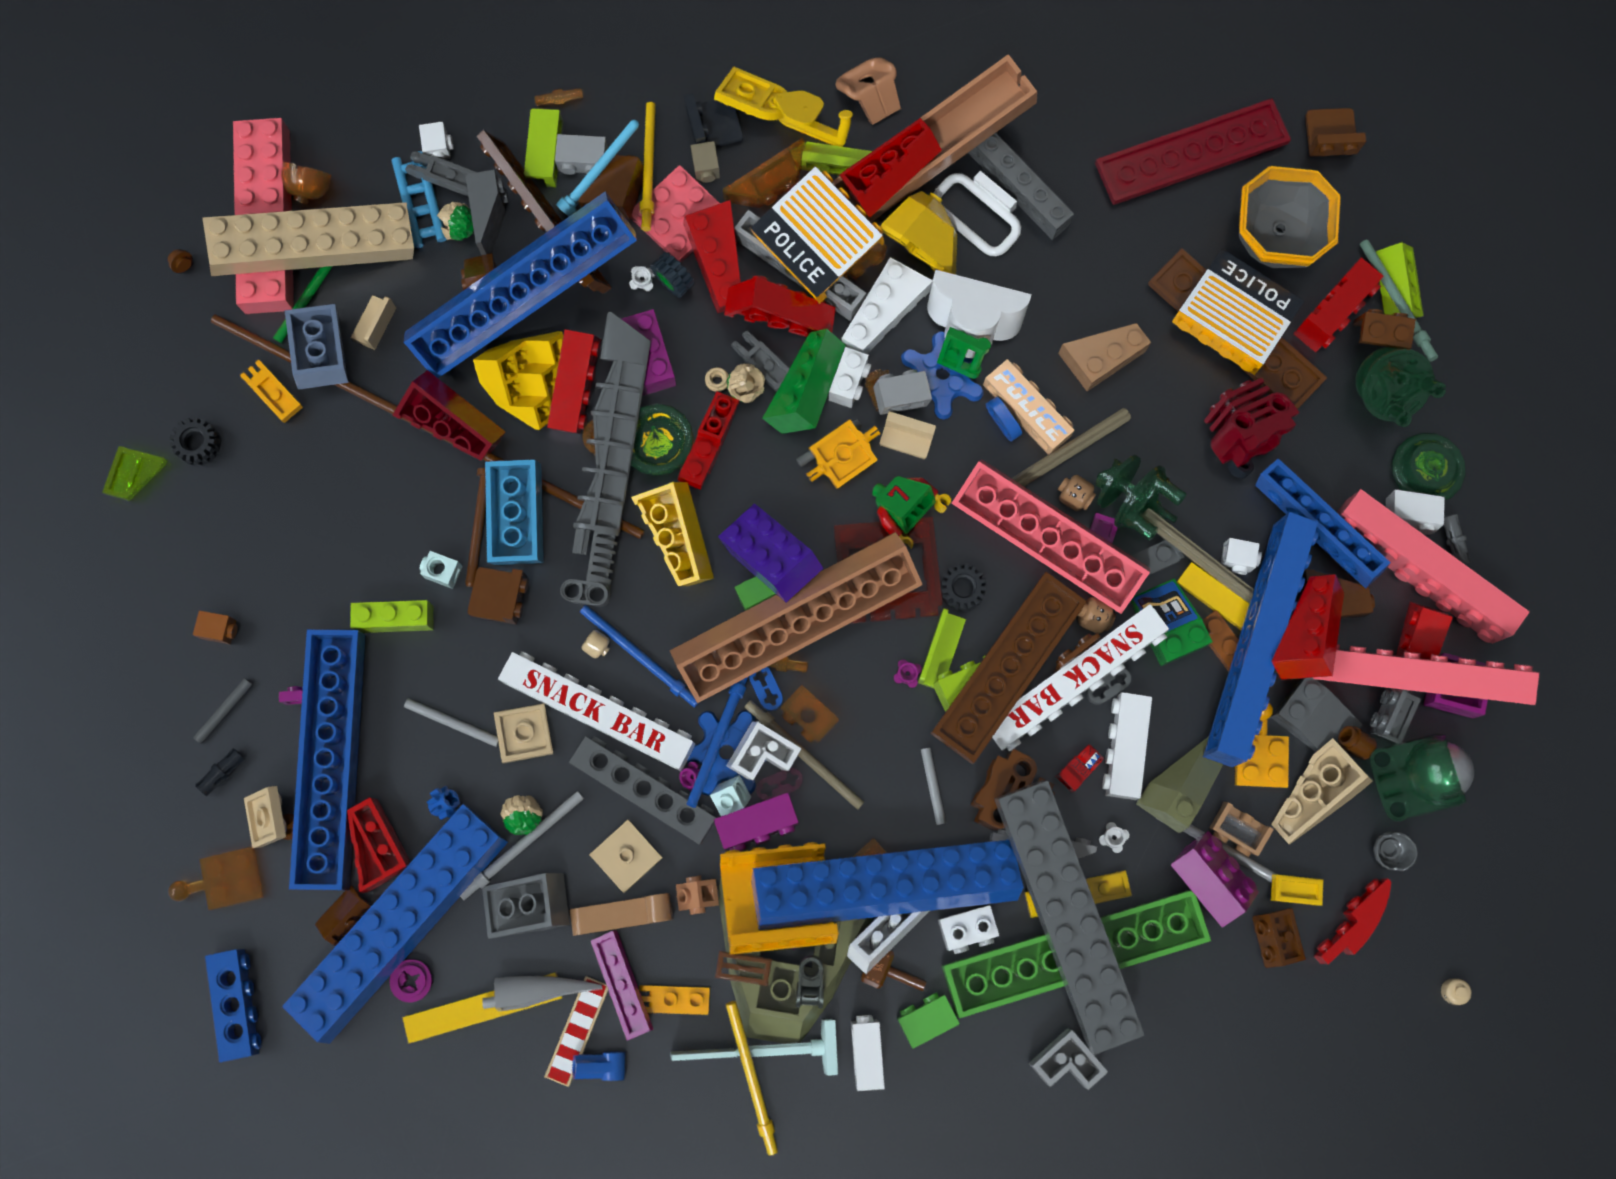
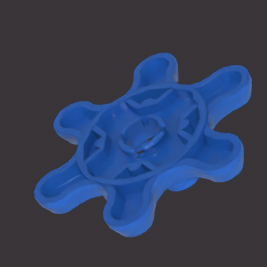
M940 331L932 337L933 348L931 352L920 354L915 350L908 349L902 353L901 361L906 367L917 370V372H926L932 400L935 403V415L939 419L944 420L952 415V402L956 397L964 396L970 401H979L983 397L984 391L979 384L972 382L969 377L937 363L945 340V332ZM965 358L964 362L969 364L973 358ZM943 368L948 371L950 376L945 380H941L936 376V371Z
M748 710L739 712L735 721L728 726L720 749L728 745L735 752L750 724L755 722V717ZM704 711L698 717V723L704 731V738L695 745L686 763L694 761L702 765L719 724L716 715L711 711ZM720 749L703 788V795L710 796L718 784L740 775L726 766L730 759H722L719 754ZM740 775L749 794H752L756 788L755 780H749Z

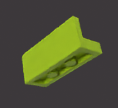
M531 109L524 175L526 178L544 179L547 187L557 186L556 144L557 134H562L563 126L560 110Z
M806 142L805 150L802 154V170L811 171L816 167L820 172L825 170L828 174L840 175L872 151Z
M1401 242L1376 251L1415 318L1424 316L1413 247ZM1380 280L1384 314L1400 313Z
M945 608L941 612L918 680L919 684L933 689V685L939 680L938 676L949 671L966 621L964 618L949 614V610Z

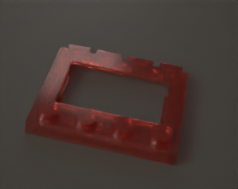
M933 517L921 518L907 534L902 533L903 537H910L913 543L922 542L924 554L922 556L924 581L927 582V591L906 593L870 612L871 622L891 620L890 611H895V619L916 618L915 609L917 608L920 610V617L938 616V607L942 606ZM881 522L834 526L837 563L849 557V549L868 547L888 537L889 534L883 528ZM863 616L849 624L866 622V616Z

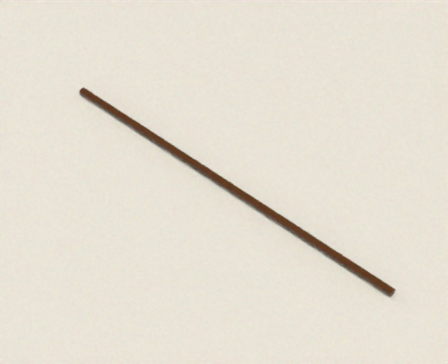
M216 314L212 316V324L291 363L290 351ZM349 381L348 383L334 384L391 414L397 408V405ZM403 417L401 418V419H403V420H405V421L411 423V422L408 421L407 419H405V418H403ZM421 428V429H423V430H425V431H427L428 433H430V434L433 435L432 432H430V431H428V430H426V429H424V428ZM442 439V440H444V441H446V442H448V443H450V444L453 445L452 442H450V441H448V440H446V439ZM492 453L483 459L486 462L506 461ZM542 479L543 491L579 509L582 508L584 501L577 500V496ZM622 519L621 530L639 539L643 537L645 530Z

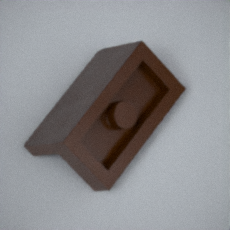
M350 886L349 891H344L315 923V926L323 938L336 947L370 909L372 904L362 898L353 886Z

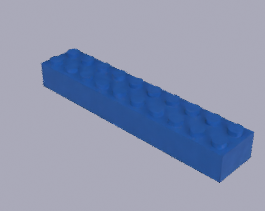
M605 191L406 330L404 344L429 372L439 378L637 241L635 230Z
M1288 512L1272 527L1255 583L1253 597L1248 606L1205 748L1204 758L1234 767L1247 762L1254 754L1255 745H1253L1255 735H1258L1261 730V713L1266 710L1269 704L1270 697L1267 696L1269 687L1273 686L1277 676L1271 661L1288 626L1290 616L1293 615L1298 601H1295L1297 592L1302 590L1305 578L1302 575L1304 569L1308 568L1312 555L1309 554L1311 545L1313 546L1316 543L1319 532L1316 531L1317 521Z
M307 630L289 889L349 891L353 843L347 810L355 806L366 637V635L358 630Z
M462 804L282 1007L316 1042L330 1044L458 900L476 876L489 865L508 842L473 809Z
M1010 840L753 868L751 879L758 931L1017 901L1023 890L1018 862Z

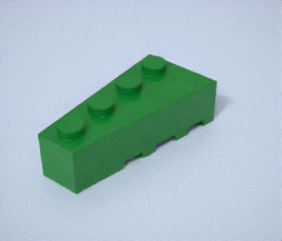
M828 329L810 332L762 419L781 434L816 428L846 345Z

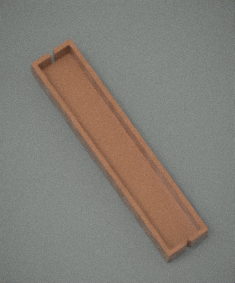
M1009 54L921 117L930 127L942 151L870 218L866 216L865 218L870 223L1037 103V90L1025 75L1021 77V70ZM840 176L833 180L832 184L837 189L843 188L850 196L848 201L855 207L858 203L851 196Z

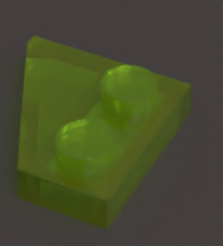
M118 446L102 493L130 501L167 464V460L162 457Z

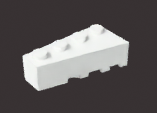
M890 257L844 333L842 342L846 345L845 347L868 354L930 292L933 280Z

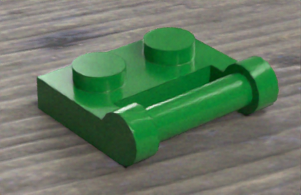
M950 327L937 363L969 378H978L982 370L983 358L989 352L991 342L986 338H974L963 331ZM970 349L975 354L972 362L968 364L964 360Z

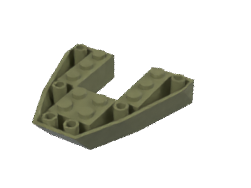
M720 878L718 900L726 952H730L722 880ZM872 918L834 922L838 927L837 942L834 944L815 945L813 956L818 957L823 965V1009L815 1005L796 1007L797 983L799 980L798 964L772 960L768 986L730 980L746 1037L782 1044L801 1043L833 998L851 963V960L847 957L850 944L871 924ZM761 951L740 954L760 957ZM727 958V963L763 969L766 966L764 963ZM812 961V966H804L803 970L807 975L812 976L818 972L819 966L816 962ZM728 969L729 974L757 979L764 978V974Z

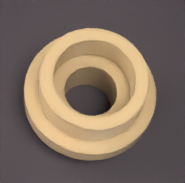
M719 367L710 369L705 376L706 386L714 392L725 390L729 374L726 370ZM720 377L722 381L719 384H715L713 379Z

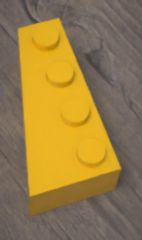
M672 482L631 497L634 504L639 506L642 512L641 517L645 524L649 525L656 545L660 546L664 553V560L678 586H690L714 579L687 482Z

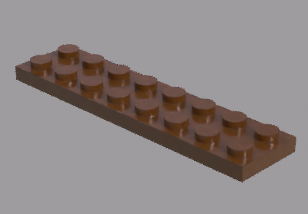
M485 130L477 135V138L482 143L480 148L488 157L494 159L496 163L493 165L496 170L508 178L509 182H507L509 188L515 194L519 193L523 199L521 201L523 207L528 212H533L536 217L534 221L542 231L546 230L548 232L561 223L562 219L531 178L525 177V169L506 143ZM598 268L579 280L583 287H589L594 292L597 290L604 294L612 288Z
M1181 249L1149 281L1148 285L1179 312L1207 270L1186 251ZM1282 337L1255 375L1245 371L1254 380L1262 377L1264 383L1261 385L1262 388L1268 385L1270 388L1269 394L1276 392L1285 394L1297 409L1327 379L1323 373Z
M1045 572L930 734L968 762L974 764L1087 601Z

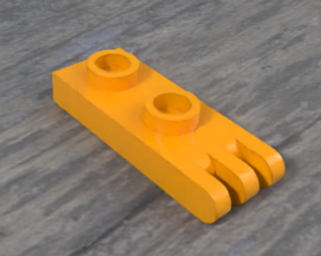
M258 359L255 363L261 369L259 372L250 366L248 370L253 374V377L249 378L244 372L240 376L279 419L285 423L303 407Z
M639 985V991H649V996H641L643 1002H649V1007L645 1006L647 1013L709 1015V987Z

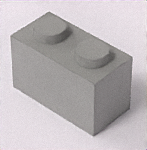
M557 134L555 163L558 171L569 175L575 174V172L588 174L608 149L606 137Z
M908 370L899 376L886 374L879 377L873 387L880 415L888 414L889 411L894 413L926 407L932 400L925 371Z

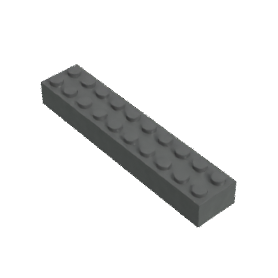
M1041 780L994 798L1088 1049L1096 1055L1145 1036L1048 780Z

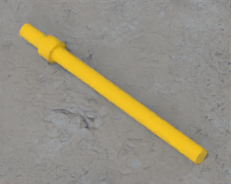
M653 102L646 103L643 196L639 211L642 214L641 229L643 231L651 230V215L654 214L652 188L655 103Z
M736 1001L726 1003V1008L758 1118V1132L763 1137L767 1154L774 1155L778 1152L773 1136L775 1129L772 1120L768 1118Z

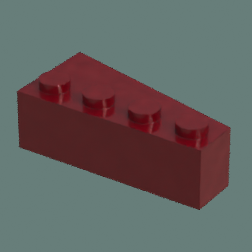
M428 370L412 381L392 415L398 419L402 417L411 422L412 426L418 429L424 428L432 432L433 436L439 440L446 439L452 442L453 447L481 461L497 447L506 433Z

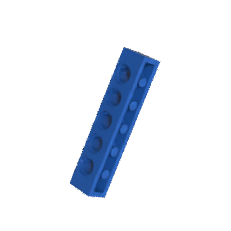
M1277 459L1260 474L1255 486L1285 514L1291 512L1317 521L1316 531L1319 532L1316 543L1365 589L1389 566L1391 562L1281 460Z

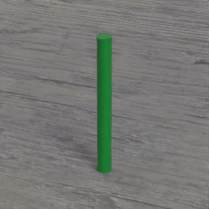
M333 266L319 268L292 309L305 308ZM286 319L273 337L279 343H282L288 334Z

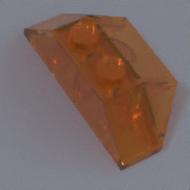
M802 138L732 184L723 188V199L725 202L730 200L731 204L761 208L765 204L768 206L775 202L782 193H788L799 182L805 141Z

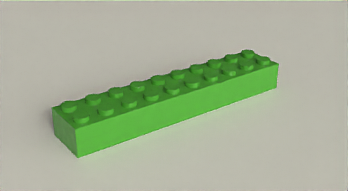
M1186 890L1100 917L1119 969L1211 941L1197 897L1192 890ZM1045 934L941 965L958 1018L1064 986Z

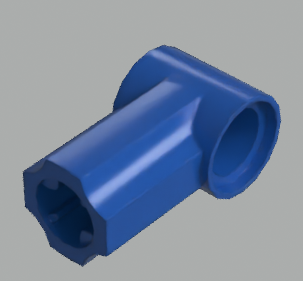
M625 1052L573 1055V1079L601 1078L604 1081L625 1080Z

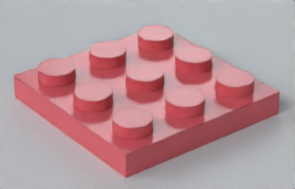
M679 165L652 190L654 214L651 215V230L645 232L665 252L674 256L681 263L693 252L683 225L684 216L720 203ZM639 202L633 209L631 219L641 228L642 214L639 212Z

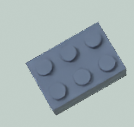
M330 304L285 310L292 373L297 389L348 383L340 320L336 305Z

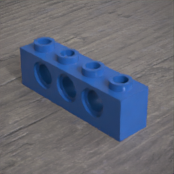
M236 949L205 956L219 1063L259 1054L261 1037L259 1033H256L255 1022H257L258 1014L256 1007L252 1005L251 996L254 994V986L248 976V969L250 968L249 955L245 954V949ZM230 971L234 972L236 976L233 985L227 982V975ZM234 997L239 1001V1008L236 1012L230 1006L231 1000ZM237 1024L243 1028V1034L240 1038L234 1034V1028Z

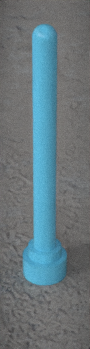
M637 120L629 122L570 195H566L565 198L561 197L556 203V206L566 215L571 216L576 212L579 198L639 127Z

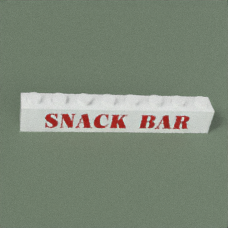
M1151 604L1020 698L992 738L1002 751L1006 748L1009 752L1012 751V749L1021 744L1019 740L1026 734L1031 737L1041 730L1040 724L1043 721L1049 719L1052 722L1063 714L1061 708L1069 703L1071 707L1084 698L1082 696L1083 692L1089 688L1093 692L1105 682L1102 679L1110 673L1112 676H1115L1126 667L1123 663L1132 658L1133 661H1136L1146 653L1145 647L1151 643L1156 646L1167 638L1165 633L1169 628Z
M522 651L520 655L514 652L511 653L498 677V680L679 771L683 770L696 745L690 740L692 738L690 734L680 729L675 733L668 729L669 724L658 718L653 722L645 718L647 713L635 707L629 710L623 707V701L613 696H610L609 699L600 696L601 690L591 685L584 688L578 685L579 680L569 674H565L562 677L556 674V668L546 663L540 666L533 662L534 657Z

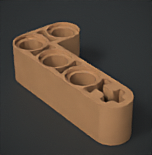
M670 893L570 909L573 936L674 920Z

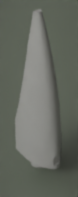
M549 976L495 978V996L482 999L483 1009L495 1007L499 1012L522 1009L564 995L600 990L602 985L582 980Z

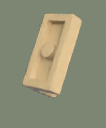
M372 295L351 339L375 350L396 310L392 300L386 296L382 300Z
M889 411L880 446L926 459L936 426Z

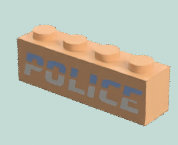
M1007 359L985 378L983 386L994 397L997 396L1003 401L1015 420L1049 455L1072 436L1075 431L1072 428L1073 424L1067 417H1062L1056 411V406L1050 399H1045L1039 393V388L1033 381H1028L1022 375L1023 372L1017 364L1011 363Z

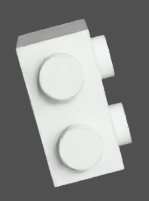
M845 347L829 391V401L852 408L854 400L859 401L863 386H860L862 378L868 377L871 364L868 363V354Z
M1394 490L1386 498V508L1424 535L1433 534L1444 525V497Z
M990 905L938 920L946 949L948 951L953 950L954 954L968 951V945L977 942L979 947L994 943L993 938L999 936Z

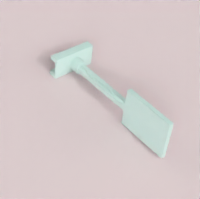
M833 1019L821 1020V1039L811 1040L807 1043L749 1046L751 1057L795 1054L822 1055L824 1074L838 1075L836 1026ZM734 1048L670 1052L672 1061L740 1056L739 1050Z

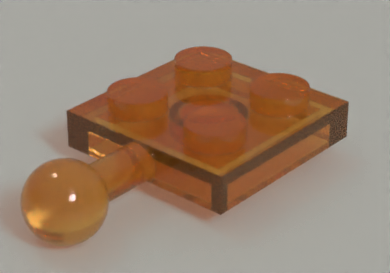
M252 847L200 859L203 880L188 884L184 881H175L168 889L169 897L178 902L185 900L191 893L205 890L208 910L220 909L263 898L255 850Z

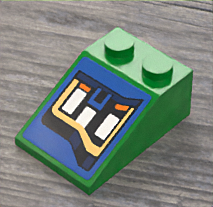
M1175 579L1141 592L1130 601L1135 614L1151 604L1169 628L1165 633L1167 636L1165 640L1156 646L1153 643L1150 644L1160 666L1200 650L1213 642L1201 617Z

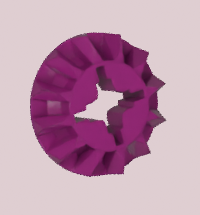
M406 960L401 962L391 974L390 988L394 996L399 1000L409 1003L423 999L431 990L433 978L429 968L421 961ZM407 974L410 976L420 974L415 981L417 989L412 985L403 988L408 981Z

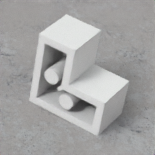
M752 722L726 766L746 779L754 780L765 760L781 770L789 771L801 748L761 723Z

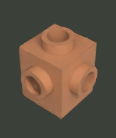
M701 876L686 878V883L676 885L679 911L690 910V915L706 913L705 907L719 905L716 879L702 881Z

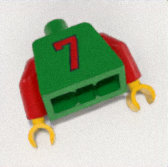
M897 476L887 486L877 483L872 492L873 496L876 497L877 515L883 528L889 535L896 532L902 542L907 543L911 549L913 547V540L910 537H903L902 533L907 534L933 505L936 511L944 513L947 508L941 502L947 506L951 503L949 495H939L938 490L921 477L903 478Z

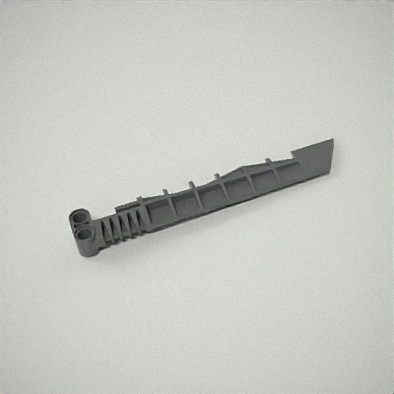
M612 312L607 314L600 359L613 361L605 384L596 383V387L602 388L594 411H591L594 423V439H587L586 442L595 445L596 468L582 467L583 472L595 475L587 495L577 496V500L584 501L577 521L573 523L572 527L576 529L572 553L587 555L590 533L594 532L586 581L568 579L560 588V593L565 600L595 607L607 605L611 598L612 580L609 579V574L613 573V570H610L611 564H615V561L612 560V556L616 555V552L613 551L614 546L618 545L615 542V537L620 534L651 343L645 336ZM571 585H578L579 594L574 598H570L567 593L568 588ZM598 588L603 589L604 598L599 602H595L592 598L593 591Z

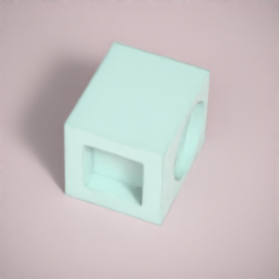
M430 551L428 556H425L421 561L420 574L427 580L453 589L463 566L456 560ZM438 564H444V571L441 574H434V568Z
M740 775L718 784L710 795L721 816L745 808L751 799V795Z

